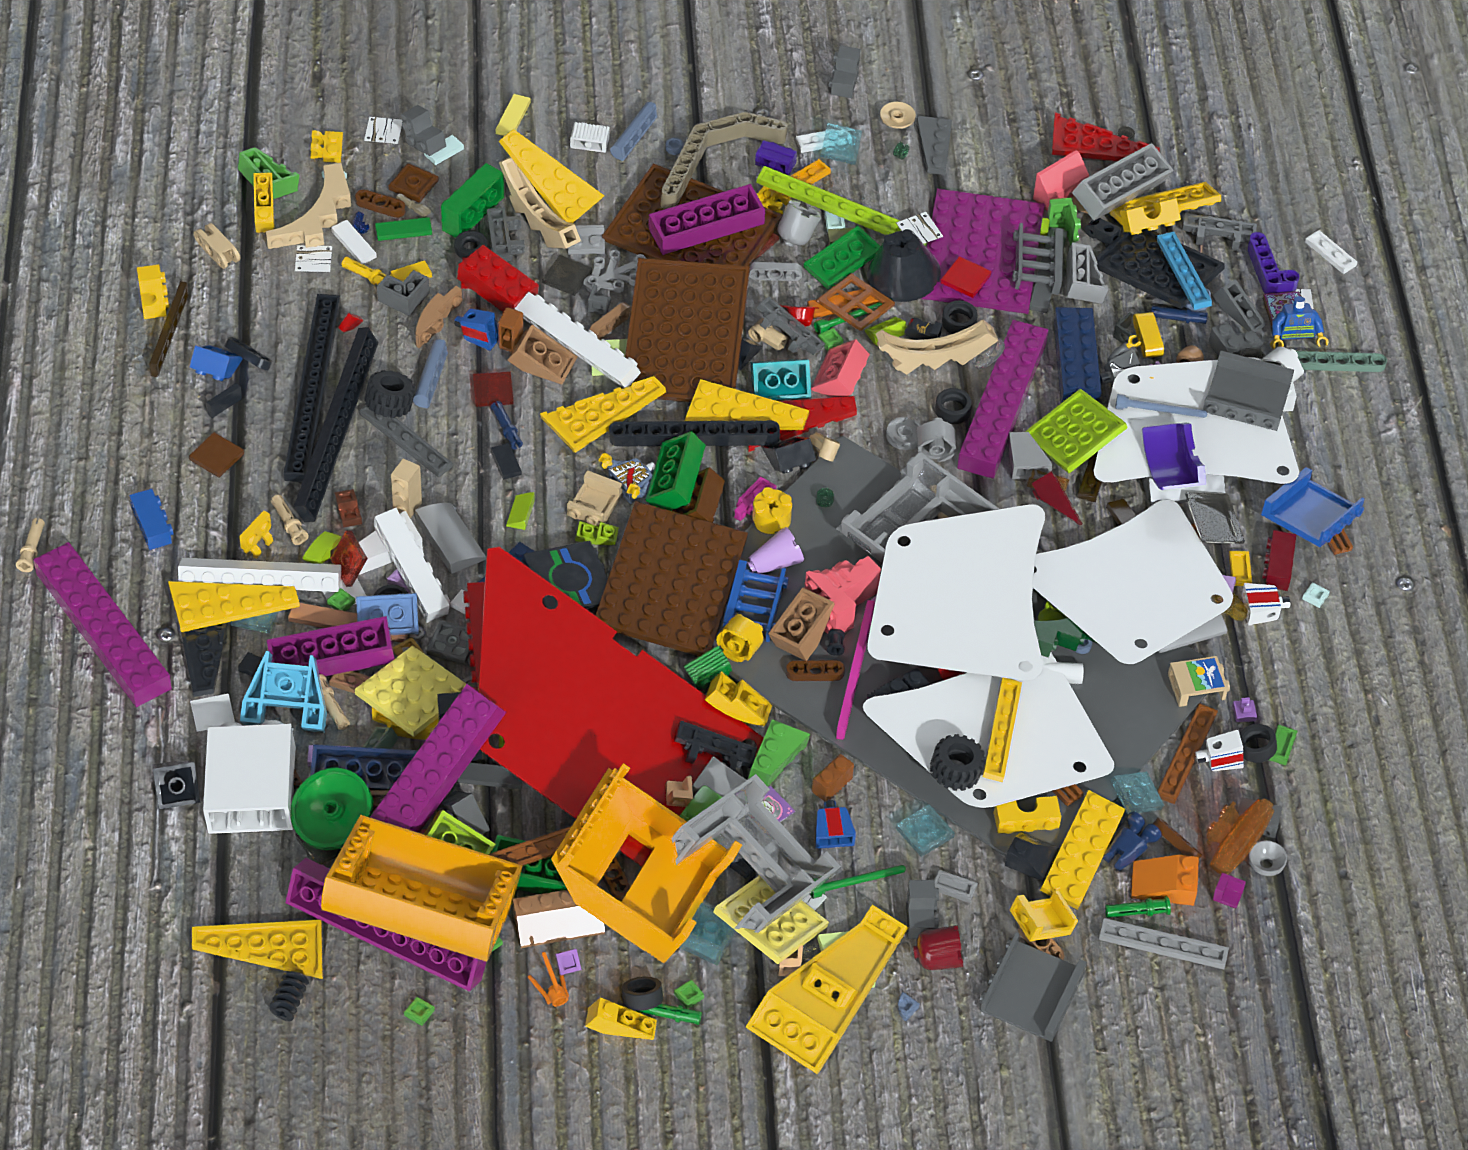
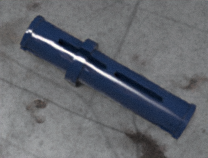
M1152 306L1151 311L1154 313L1155 318L1186 321L1187 324L1189 322L1206 324L1208 312L1191 311V309L1180 310Z
M496 401L498 408L494 402L491 405V410L503 429L504 437L508 439L512 449H517L515 443H517L519 448L522 447L523 442L518 435V429L512 424L502 402Z

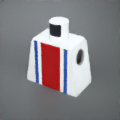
M1244 583L1241 596L1248 625L1277 620L1281 608H1290V597H1279L1276 586Z
M1238 730L1208 738L1206 740V750L1195 752L1197 763L1209 762L1212 771L1244 768L1243 745Z

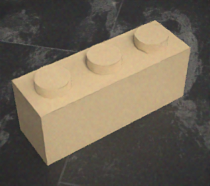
M402 459L391 474L393 509L397 508L399 514L406 511L411 518L415 510L422 504L420 466Z

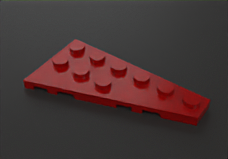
M1055 112L1052 155L1067 156L1077 150L1081 158L1119 161L1149 145L1141 141L1134 142L1128 140V137L1124 135L1121 137L1113 135L1112 131L1089 123H1078L1076 119L1071 117L1069 119L1060 117L1061 114Z
M855 396L779 401L809 410L804 429L780 430V440L783 441L809 432V429L814 427H824L826 423L831 421L838 422L856 416ZM748 446V452L754 451L759 446Z

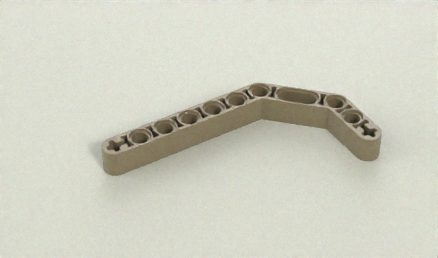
M741 112L695 125L662 188L661 207L668 209L678 205L706 147L741 137L783 144L786 142L787 123L782 120Z

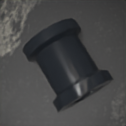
M832 629L827 635L829 639L827 652L830 655L839 656L845 650L843 646L845 632Z

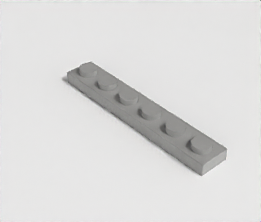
M1106 918L1103 919L1099 937L1101 941L1219 969L1225 968L1229 947Z

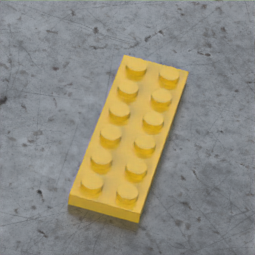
M1202 182L1134 198L1110 211L1109 214L1123 225L1120 210L1143 207L1145 215L1150 218L1154 214L1153 202L1177 198L1180 213L1182 210L1197 209L1199 206H1209L1220 202L1221 194L1207 182Z
M1088 790L1040 891L1051 896L1054 891L1059 890L1066 903L1078 910L1126 809Z

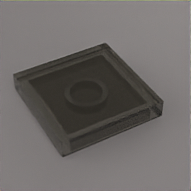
M559 255L542 278V283L575 296L583 286L584 279L592 273V267Z

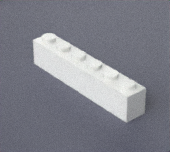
M397 508L375 516L374 527L410 593H417V606L426 623L447 615L451 603L448 596L444 595L441 591L442 586L439 579L434 578L430 563L426 562L423 558L422 548L416 545L412 530H408L406 527L404 515L402 513L399 514Z

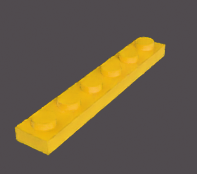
M1002 677L982 776L984 778L1003 782L1022 682Z

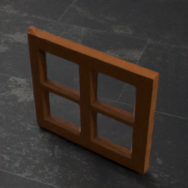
M852 273L816 299L817 303L859 331H862L895 306L894 301ZM853 283L862 289L863 292L854 298L842 289ZM838 293L850 302L839 308L830 302L829 299ZM870 295L883 303L874 311L861 303ZM858 306L869 315L858 321L849 315L848 312Z

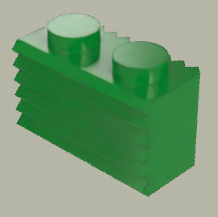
M718 645L684 665L685 672L699 691L709 688L711 681L721 671L727 676L732 671L730 662Z

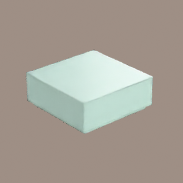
M1312 582L1302 599L1320 608L1329 596L1330 591Z

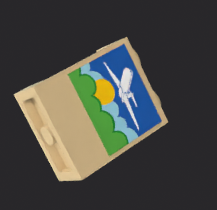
M1217 656L1170 663L1168 677L1179 707L1187 706L1189 696L1219 692L1221 700H1226L1227 692L1230 691L1229 681L1225 680L1224 667L1222 663H1219Z

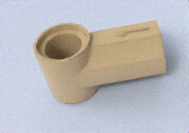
M764 318L759 319L748 330L752 340L755 342L763 341L776 350L781 351L788 340L787 336L775 330L772 325L769 328L767 327L766 330L760 326Z
M817 432L810 435L809 438L813 450L818 452V456L833 462L841 443Z

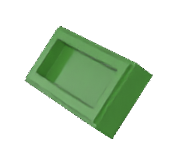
M1278 724L1275 732L1277 751L1269 760L1286 765L1297 730Z

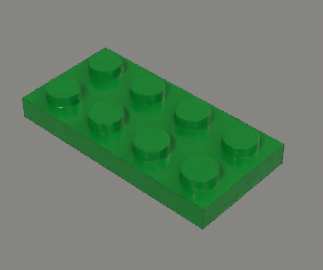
M856 226L804 262L803 268L829 290L872 260L880 245L859 226Z

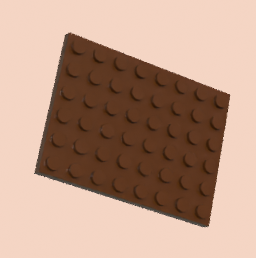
M653 163L602 235L605 242L634 254L644 255L647 259L749 266L754 262L779 225L782 214L765 208V222L763 225L662 255L649 230V214L665 210L661 207V193L671 170ZM691 178L678 205L725 191Z
M638 258L625 358H632L638 364L636 367L641 373L632 383L654 376L666 388V393L657 399L692 402L700 379L736 389L750 266Z
M635 501L596 617L619 634L701 656L713 647L748 533Z

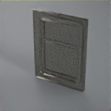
M1186 492L1185 496L1202 543L1244 544L1245 540L1228 494Z

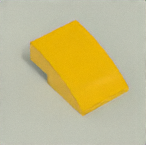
M722 671L711 681L705 698L709 704L721 712L740 721L760 726L767 724L772 705L743 679L736 684Z

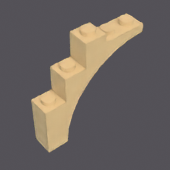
M511 157L499 162L511 192L509 197L515 213H525L531 230L541 231L547 247L566 249L581 241L575 224L564 221L551 211Z
M341 163L323 166L324 187L320 197L306 214L281 228L266 231L268 249L305 243L306 248L324 245L322 228L337 225L336 209L351 207L350 192Z
M981 320L958 333L928 340L903 339L890 335L883 330L876 333L877 345L880 350L889 353L894 360L892 364L895 369L902 371L906 375L922 364L936 370L950 359L964 365L998 341L994 328L985 320Z

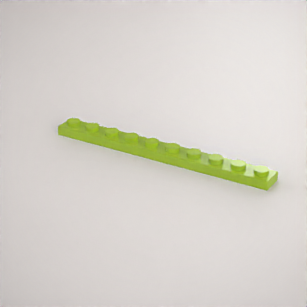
M763 166L757 177L756 183L881 234L887 235L902 231L897 225V222L900 220L766 166Z

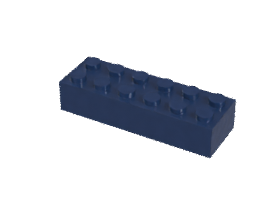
M1056 307L1053 324L1061 403L1079 389H1082L1100 403L1101 384L1093 308Z
M313 745L310 776L321 770L342 768L357 774L367 784L370 791H389L418 751Z

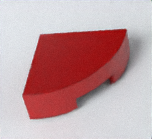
M348 313L338 328L342 332L351 331L359 326L363 319L360 316Z

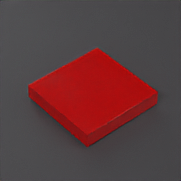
M959 256L942 277L941 284L974 298L991 276V271Z

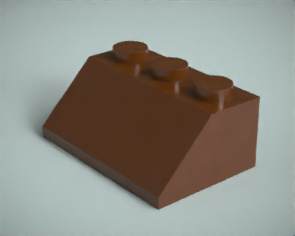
M710 467L699 471L690 503L672 511L713 523L725 480Z

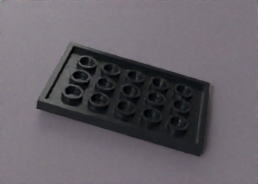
M1147 228L1142 229V233L1131 235V232H1123L1096 257L1098 270L1180 309L1189 302L1157 242V235H1161L1160 233L1153 230L1148 231ZM1181 243L1204 287L1225 269V263Z

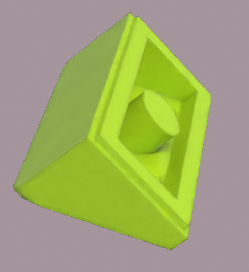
M893 317L867 328L865 333L878 346L876 333L883 330L896 337L903 336L907 327L906 321Z
M535 492L515 496L506 527L526 530L535 502Z

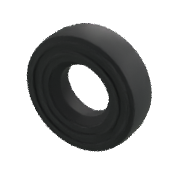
M465 231L456 237L454 249L460 258H467L482 245L487 247V240L483 234L477 231ZM474 242L478 244V247L467 249L464 247V244Z

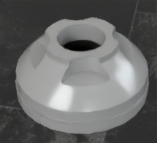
M1260 841L1250 849L1249 863L1259 874L1273 876L1279 874L1286 866L1287 854L1284 848L1276 842ZM1267 860L1272 864V867L1264 868L1260 862Z

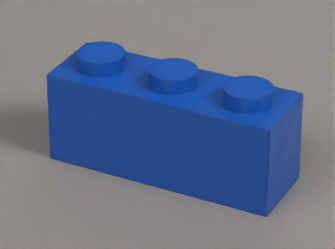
M152 489L129 495L131 508L148 549L152 550L172 544L171 535H174L171 524L166 523L168 519L165 510L160 509L162 505L159 496H155Z

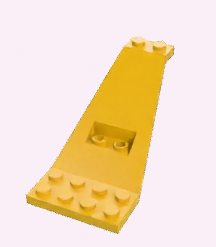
M872 905L861 923L771 988L749 1020L746 1028L818 1074L907 932L908 927ZM817 980L822 982L820 987L815 986ZM838 991L839 997L834 999L833 993Z

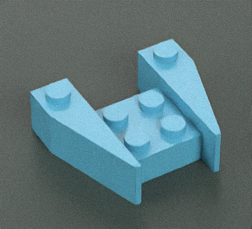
M266 651L242 701L240 722L243 725H261L265 720L266 706L303 709L301 728L304 731L325 733L327 710L315 657L310 655L309 666L272 663L273 655Z

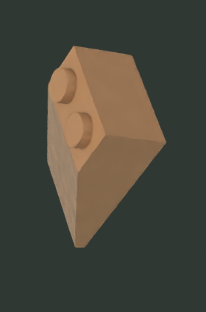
M531 325L521 335L507 361L524 372L562 385L578 356L534 325Z
M802 588L768 634L776 647L807 661L820 642L835 603Z

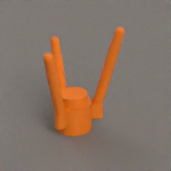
M542 952L545 965L553 983L548 988V994L531 975L528 976V979L542 994L547 1004L552 1003L554 1007L565 1004L569 997L564 975L559 974L560 986L557 983L546 952Z

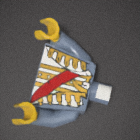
M603 453L598 461L602 462V467L604 469L609 468V479L622 483V496L630 504L638 498H646L655 469L653 462L644 466L636 458L617 461L612 459L607 453Z

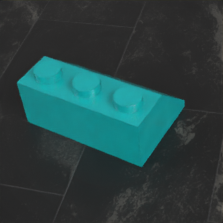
M809 359L750 362L754 395L772 400L811 398Z

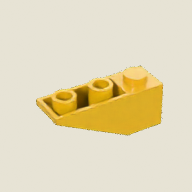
M254 173L256 233H264L275 229L272 173Z
M600 997L588 1007L585 1027L603 1034L653 1040L657 1020Z

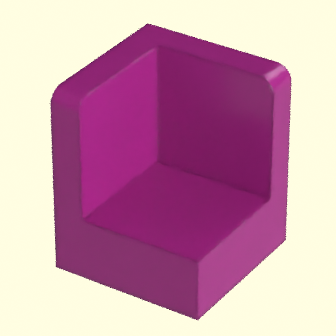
M1222 873L1216 886L1213 900L1232 908H1237L1246 882Z

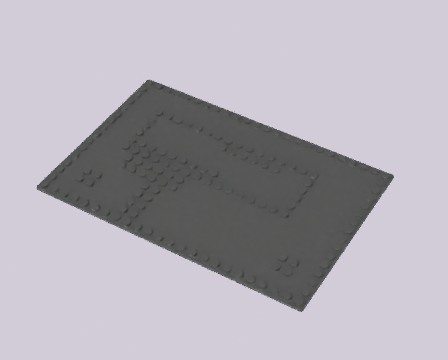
M844 436L837 440L841 444L833 462L820 457L784 492L792 498L791 523L788 529L794 536L796 545H799L804 561L800 564L785 567V577H789L787 589L783 588L775 623H777L800 590L805 588L806 572L819 570L822 572L824 569L830 570L839 561L843 562L844 560L855 565L860 559H864L867 556L882 571L883 563L871 555V548L855 537H846L836 528L842 524L843 518L847 514L850 515L854 510L860 514L865 513L872 503H876L884 492L892 489L894 484L901 480V471ZM919 482V484H920L921 486H923L924 488H926L928 491L931 492V489H929L928 487H926L925 485H923V484H921V483ZM910 492L891 509V513L904 523H907L928 502L916 493ZM881 518L864 534L874 541L883 532H886L888 540L898 527L886 518ZM755 523L745 531L748 533L740 560L749 562L748 557L775 535L759 531L755 527ZM911 540L907 542L903 547L908 546L911 543ZM782 568L763 574L780 577ZM753 580L744 581V585L748 588L776 593L778 586ZM1033 588V618L1038 621V615L1045 608L1048 600ZM730 590V593H729V596H728V600H727V603H726V606H725V609H724V612H723V615H722V618H721V622H720V625H719V628H718V631H717V634H716V637H715L714 644H713V647H712V648H714V647L717 646V641H716L717 636H718V634L720 633V631L723 629V620H724V616H725V613H726V609H727L728 601H729V598H730L731 590ZM875 594L867 600L873 599L875 596H877V594ZM740 596L742 603L772 608L774 600L753 596ZM867 600L855 608L854 627L845 633L843 640L844 653L839 656H833L827 652L829 639L827 637L828 634L824 631L817 648L807 660H836L842 662L845 666L844 677L839 681H792L786 676L787 664L791 661L805 660L776 647L772 639H770V642H766V631H762L763 643L750 660L735 662L727 658L732 668L728 677L737 683L743 679L771 705L1005 857L1013 839L1019 833H1024L1060 849L1088 790L1114 802L1207 695L1189 696L1187 706L1179 707L1168 677L1170 663L1206 658L1187 645L1162 653L1157 651L1135 664L1119 662L1100 644L1092 642L1091 650L1086 654H1079L1057 645L1055 651L1051 650L1057 662L1083 663L1082 684H1069L1114 761V768L1108 775L1076 784L1084 792L1083 797L1069 806H1066L1057 797L1061 813L1059 828L1006 834L997 832L994 807H975L961 801L949 789L944 788L943 784H938L937 779H934L927 769L864 712L863 704L867 700V694H871L880 686L887 685V683H890V681L897 677H900L902 680L904 674L915 668H918L931 684L944 681L939 674L938 668L878 660L869 653L867 641L845 738L843 740L836 739L837 726ZM741 610L736 612V614H741L752 621L767 624L770 618L768 615ZM884 625L881 628V633L885 636H890L894 633V628L891 625ZM1137 639L1134 642L1138 648H1146L1148 646L1147 642L1143 639ZM812 668L810 669V672L813 674H818L821 672V670L818 668ZM1078 761L1073 764L1075 771L1080 773L1086 771V765L1083 762ZM975 789L973 796L978 800H983L986 798V792L982 789ZM1052 791L1016 800L1021 811L1033 812L1036 798L1056 795ZM1062 791L1070 799L1068 794L1065 791Z

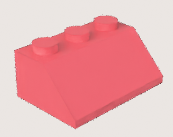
M1077 150L1037 173L1033 199L1037 203H1044L1045 210L1048 211L1051 199L1072 198L1074 196L1072 193L1082 180L1089 177V173Z
M856 339L829 349L811 386V390L830 397L851 395L854 392L857 381L861 377L860 374L866 366V361L870 354Z

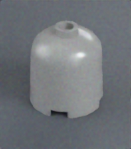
M789 200L778 225V233L784 239L783 242L791 247L794 245H805L821 219V214L810 206L806 209L800 206L801 202L796 200Z

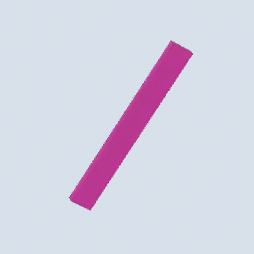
M867 600L837 726L836 739L843 740L845 738L875 607L874 601Z

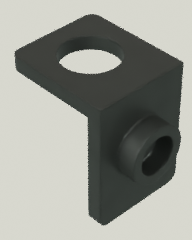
M1131 312L1123 319L1120 318L1115 325L1113 338L1121 343H1128L1121 333L1126 334L1128 339L1134 335L1127 330L1131 324Z

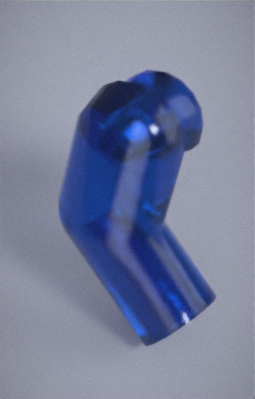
M356 212L352 226L358 233L365 234L370 226L362 222L364 214Z

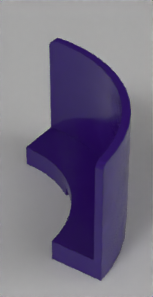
M1184 422L1142 428L1147 464L1153 481L1160 490L1206 485L1205 465L1202 464L1198 456H1194L1192 451L1195 450L1191 423Z

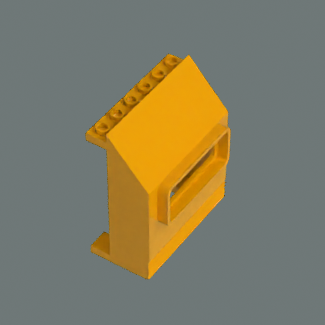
M623 763L619 769L614 768L611 770L608 768L551 860L576 905L642 950L650 953L654 958L665 963L690 935L697 923L693 920L714 882L734 860L742 844L735 840L726 849L716 841L711 840L676 865L675 860L678 856L675 842L672 843V837L687 821L624 779L623 777L630 767ZM629 834L651 849L652 852L622 902L599 888L597 884Z

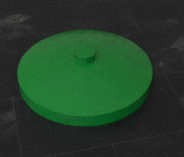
M329 768L311 775L300 785L291 804V822L296 833L308 845L321 850L342 848L360 815L370 818L373 814V797L367 784L357 774L342 768Z

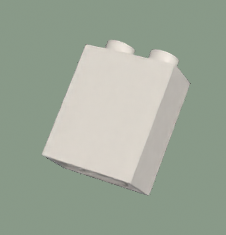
M269 720L261 725L242 726L236 722H226L220 727H208L203 811L209 834L293 830L291 804L294 796L296 747L291 724Z

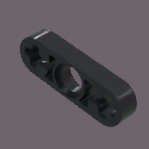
M227 338L224 345L227 349L260 369L267 371L270 369L273 362L270 358L236 338Z

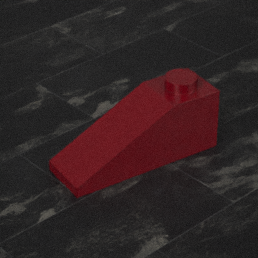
M1052 471L1032 483L1035 488L1032 492L1037 500L1041 499L1045 504L1079 526L1083 524L1058 478Z

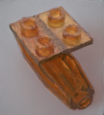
M1265 798L1262 800L1257 799L1240 816L1235 809L1236 803L1232 801L1230 806L1226 804L1219 813L1218 822L1213 821L1206 834L1208 837L1206 844L1210 846L1212 842L1220 843L1209 864L1216 873L1229 875L1245 860L1259 841L1274 814V809L1272 808L1274 805Z

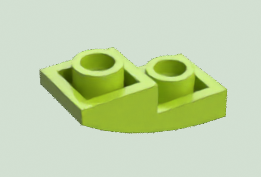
M579 521L575 541H591L594 545H615L619 527L600 522L599 526Z
M324 531L309 546L303 556V560L312 564L324 563L330 558L331 550L341 544L342 536Z

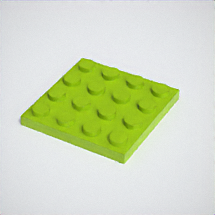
M1079 389L1025 432L1030 433L1049 459L1067 473H1071L1128 427L1126 422L1082 389Z

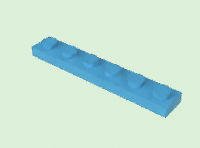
M1175 232L1157 235V242L1193 309L1197 310L1212 306V300Z

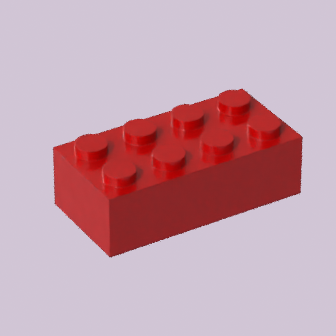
M484 245L458 264L457 279L503 313L505 308L515 309L528 292L534 296L538 294L539 284Z

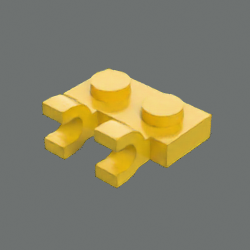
M312 130L311 159L323 158V162L341 163L343 132L325 131V135H322L321 132Z
M765 186L757 193L763 207L783 214V211L780 210L783 204L787 206L789 200H792L790 196Z
M263 511L239 536L241 549L246 554L251 551L255 559L261 555V550L256 545L258 541L263 538L267 546L273 542V537L269 533L271 519L268 512Z

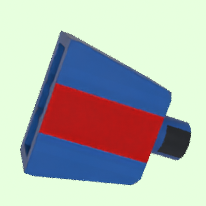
M469 309L463 317H456L454 324L456 327L462 328L465 340L490 351L498 342V327L493 312Z
M834 800L824 802V809L817 810L815 849L855 846L856 832L847 808H837Z

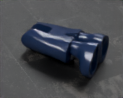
M1131 812L1128 815L1129 827H1123L1118 832L1103 856V859L1109 863L1119 853L1121 857L1114 866L1119 871L1142 855L1148 848L1147 843L1157 842L1162 837L1161 831L1155 825L1148 824L1145 827V820L1137 812Z

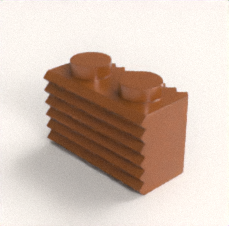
M505 308L501 319H499L500 321H498L499 348L512 352L524 332L523 313L516 309Z
M839 754L813 778L811 791L824 802L831 800V797H834L836 792L842 790V787L852 780L854 763L842 754Z

